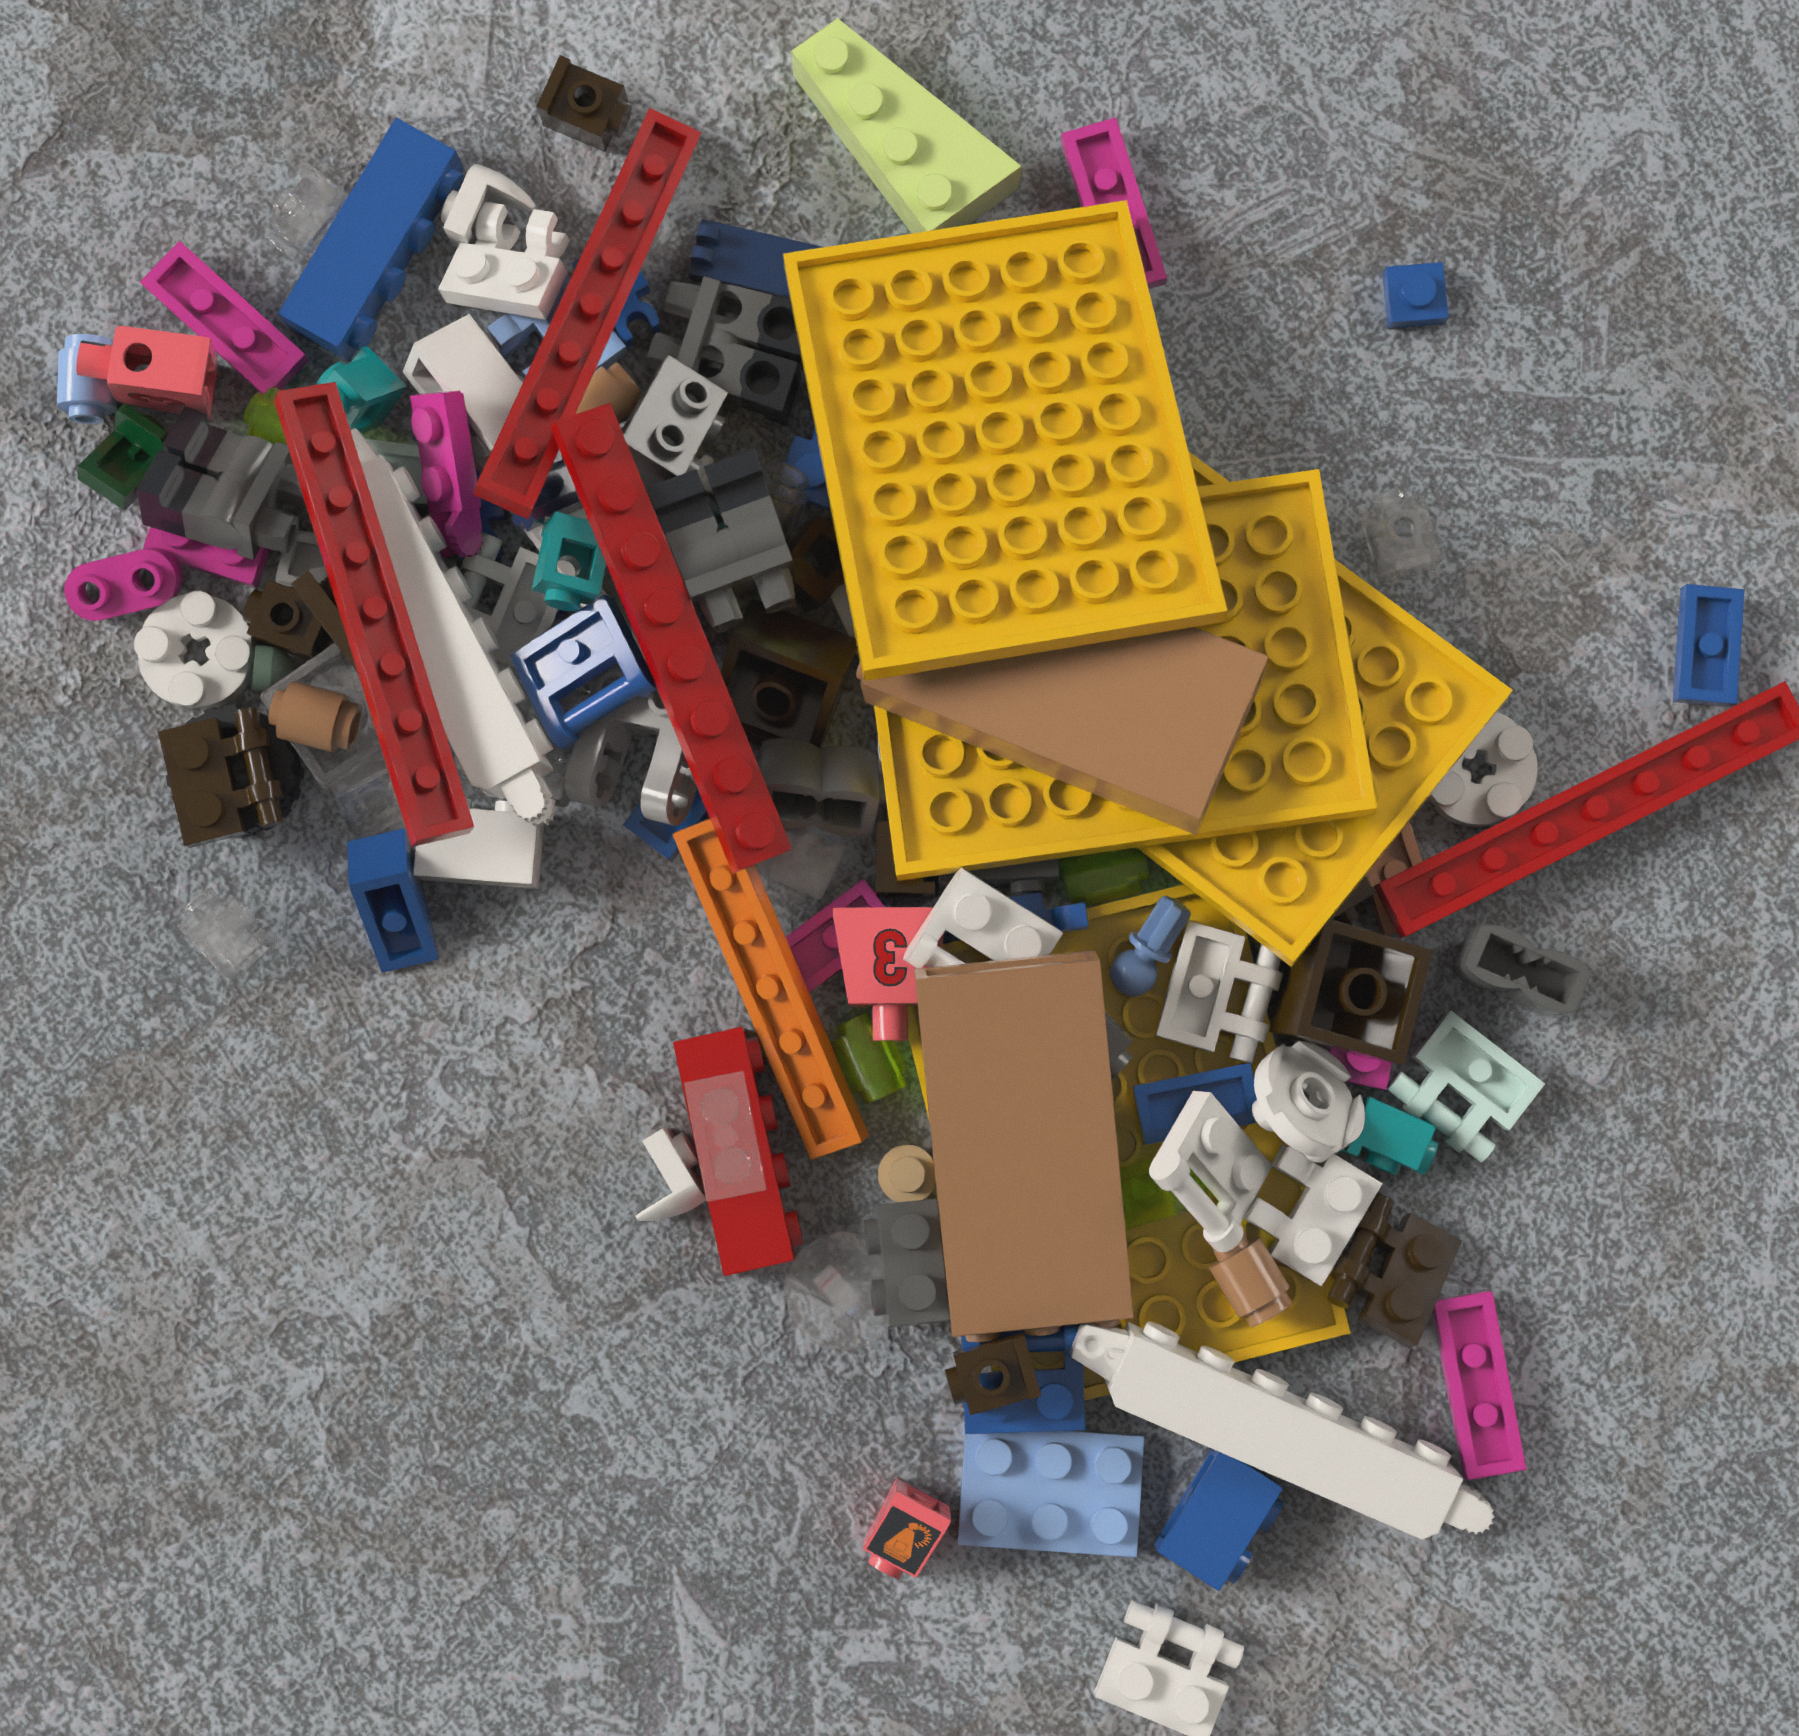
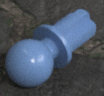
M1167 896L1161 897L1140 931L1134 930L1128 937L1136 948L1120 953L1113 960L1110 968V978L1112 984L1120 993L1131 997L1146 994L1152 989L1157 979L1155 961L1168 963L1172 958V953L1169 949L1191 915L1190 910L1179 900Z

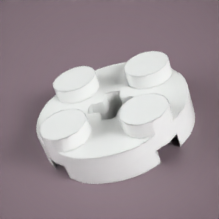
M193 591L185 595L173 597L168 602L159 605L148 616L143 628L137 633L134 640V649L138 655L140 672L153 692L170 704L188 709L200 708L201 710H207L212 707L219 708L228 704L247 687L253 674L252 665L255 656L256 640L247 634L250 624L243 621L242 613L225 600L210 596L205 592ZM193 638L198 642L208 638L211 643L205 650L209 660L203 665L198 664L194 660L186 664L183 659L187 652L185 645Z
M1497 712L1428 797L1436 806L1434 809L1445 819L1468 827L1488 826L1515 814L1529 799L1537 779V757L1533 749V739L1530 733L1525 728L1518 726L1509 717ZM1476 753L1483 754L1485 756V763L1492 766V774L1483 776L1480 784L1471 782V772L1462 769L1463 760L1473 759Z
M1298 1041L1292 1047H1286L1283 1044L1263 1058L1257 1066L1254 1076V1090L1257 1100L1252 1104V1113L1255 1120L1263 1129L1274 1131L1286 1144L1303 1153L1313 1162L1322 1163L1332 1155L1343 1150L1360 1136L1365 1122V1109L1361 1095L1352 1099L1351 1093L1345 1085V1082L1351 1076L1344 1065L1331 1053L1316 1044ZM1303 1091H1306L1310 1095L1309 1101L1305 1097Z

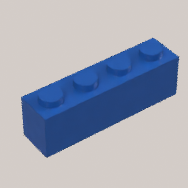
M396 117L278 312V315L291 331L348 363L356 350L359 351L360 348L369 345L377 328V321L374 319L385 301L390 303L399 295L406 280L404 269L415 252L420 254L429 245L435 231V223L433 221L443 204H445L452 190L459 192L464 181V174H462L464 168L456 150Z

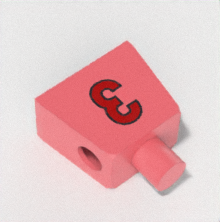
M117 326L113 345L81 341L77 355V375L107 380V385L116 401L179 415L184 406L206 413L207 420L211 418L219 369L211 338ZM141 365H149L143 371H134L137 367Z
M933 907L833 908V919L848 1004L854 1007L872 1006L873 1041H908V1006H918L914 969L917 968L904 961L903 957ZM944 933L937 943V946L942 948Z

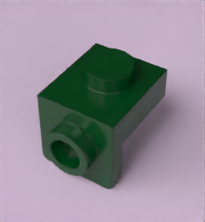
M123 404L116 411L115 430L78 465L77 479L125 511L138 498L136 489L158 451H163L162 444L168 432L152 416L147 414L141 415L130 406Z

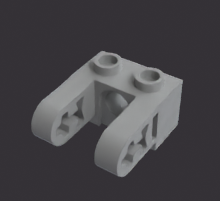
M618 663L595 677L589 697L624 676ZM658 690L645 698L637 695L579 732V740L575 742L565 774V792L570 800L596 807H602L607 804L615 791L632 736L645 738L646 733L657 735L658 739L641 793L642 814L646 819L677 826L685 820L690 811L697 785Z

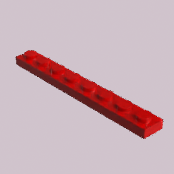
M649 107L477 481L473 495L529 519L559 452L551 426L556 420L576 414L702 132Z
M336 382L278 391L274 399L275 407L411 847L469 834L475 826Z
M611 403L556 420L551 426V430L732 874L792 850Z
M1786 681L1374 885V888L1400 939L1799 740V705Z

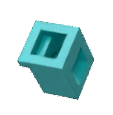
M368 346L360 348L351 363L344 365L342 362H338L329 367L317 382V385L336 382L350 430L356 428L361 434L381 426L407 387Z
M556 511L542 528V542L532 591L544 593V603L550 607L564 611H578L581 603L588 605L600 596L606 562L589 521ZM558 561L570 562L575 569V577L559 573L557 570Z
M1372 1097L1362 1098L1365 1109L1363 1130L1354 1142L1339 1152L1347 1156L1358 1157L1362 1149L1368 1152L1364 1162L1384 1172L1397 1176L1402 1167L1424 1175L1429 1169L1438 1147V1143L1431 1140L1436 1126Z

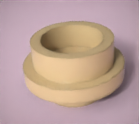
M901 1145L893 1148L883 1157L878 1168V1181L881 1189L895 1202L925 1199L932 1192L936 1184L932 1157L925 1150L914 1145Z

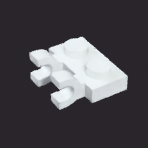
M484 201L476 222V244L460 242L438 288L446 303L546 320L568 273L559 258L563 255L570 240L567 234L553 231L558 221L554 212L534 209L527 224V249L525 253L511 251L510 249L514 246L520 235L519 229L516 225L503 224L508 213L504 204Z
M1281 1145L1271 1162L1272 1167L1306 1188L1289 1216H1286L1262 1199L1255 1198L1243 1219L1275 1238L1268 1250L1274 1259L1322 1287L1383 1183L1335 1154L1317 1165L1292 1147Z

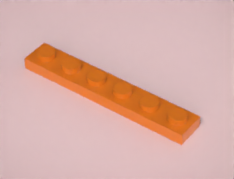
M710 818L673 833V838L810 1159L812 1160L863 1142L869 1136V1133L756 866L753 865L732 874Z

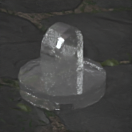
M841 1231L819 1236L800 1250L788 1269L784 1293L789 1315L801 1333L821 1347L842 1351L865 1347L884 1335L889 1329L884 1328L883 1315H873L870 1280L879 1279L877 1255H867L864 1234Z

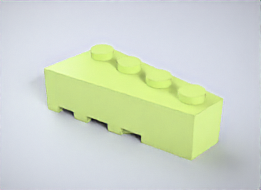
M835 19L791 51L793 77L912 234L969 225L1019 189L1022 168L1020 164L840 19Z

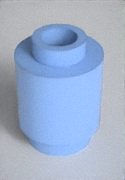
M92 334L69 335L65 337L64 349L58 352L57 408L69 413V420L82 424L102 423L105 421V415L113 414L117 411V401L107 385V380L77 375V355L82 340L112 345V340Z

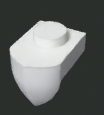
M475 164L468 170L459 192L452 190L443 206L441 222L444 223L443 229L452 246L458 248L460 242L475 245L477 241V217L484 201L504 204L506 207L523 211H533L536 205L512 180L500 172L480 164Z
M670 1127L663 1128L642 1141L672 1193L637 1214L636 1218L638 1221H653L674 1217L692 1210L707 1200L704 1185L694 1169V1166L699 1164L697 1152L683 1132L675 1136Z

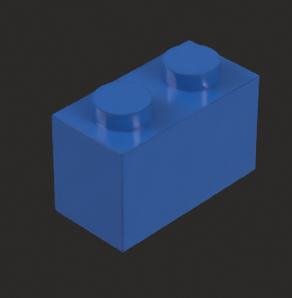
M1211 1449L1154 1540L1153 1545L1157 1552L1217 1591H1220L1226 1580L1234 1584L1246 1569L1252 1553L1246 1548L1258 1528L1266 1532L1275 1522L1284 1503L1278 1498L1283 1487L1253 1466Z

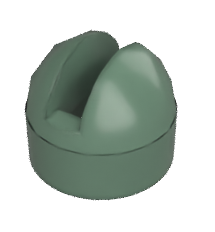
M256 645L252 692L275 693L278 689L284 690L293 680L295 674L292 659L279 648Z

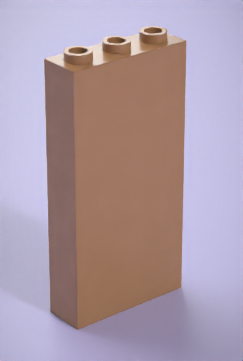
M1191 627L864 681L860 662L856 678L861 680V689L864 702L1197 835L1264 679L1269 656L1198 628Z
M1095 950L914 969L952 1337L966 1336V1340L969 1342H986L1000 1337V1332L1024 1330L1025 1334L1031 1336H1044L1058 1332L1062 1325L1092 1323L1105 1328H1113L1120 1324L1119 1319L1134 1318L1100 959Z

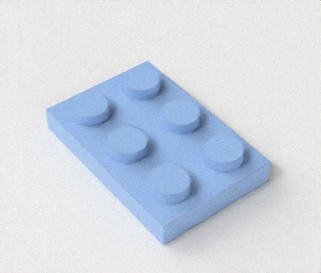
M1089 1430L965 1434L958 1545L1137 1558L1144 1436L1142 1434Z

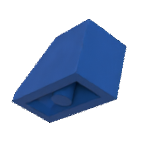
M405 828L347 841L349 888L381 972L438 960V948L424 885L421 879L413 875L415 855Z

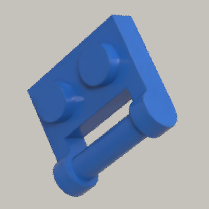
M607 595L600 596L509 656L548 737L560 749H565L578 741L579 732L637 695L645 698L657 690L646 660L615 599ZM616 663L619 664L624 676L568 712H564L559 702L560 699Z
M1081 1324L1063 1325L1058 1332L1044 1336L1027 1335L1024 1333V1330L1000 1332V1337L997 1339L1022 1332L1025 1336L1029 1352L1063 1351L1064 1368L1034 1369L1041 1397L1026 1399L974 1415H970L967 1402H965V1434L1086 1430L1083 1364L1073 1359L1069 1353ZM961 1336L962 1349L990 1342H969L966 1340V1336ZM1001 1370L981 1371L979 1376L980 1383L986 1388H996L1003 1380V1372Z

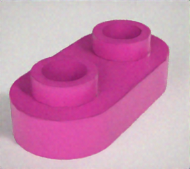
M158 547L143 548L77 566L66 579L64 588L65 598L69 607L79 617L90 621L104 620L153 608L168 602L179 593L183 583V572L178 560L167 550ZM143 568L148 569L154 575L155 583L152 589L145 587L140 581V572ZM88 582L94 583L100 590V598L97 602L90 600L86 595V585Z

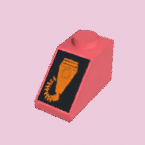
M896 1478L863 1541V1550L872 1554L868 1563L896 1579H900L903 1572L917 1578L951 1522L949 1505Z

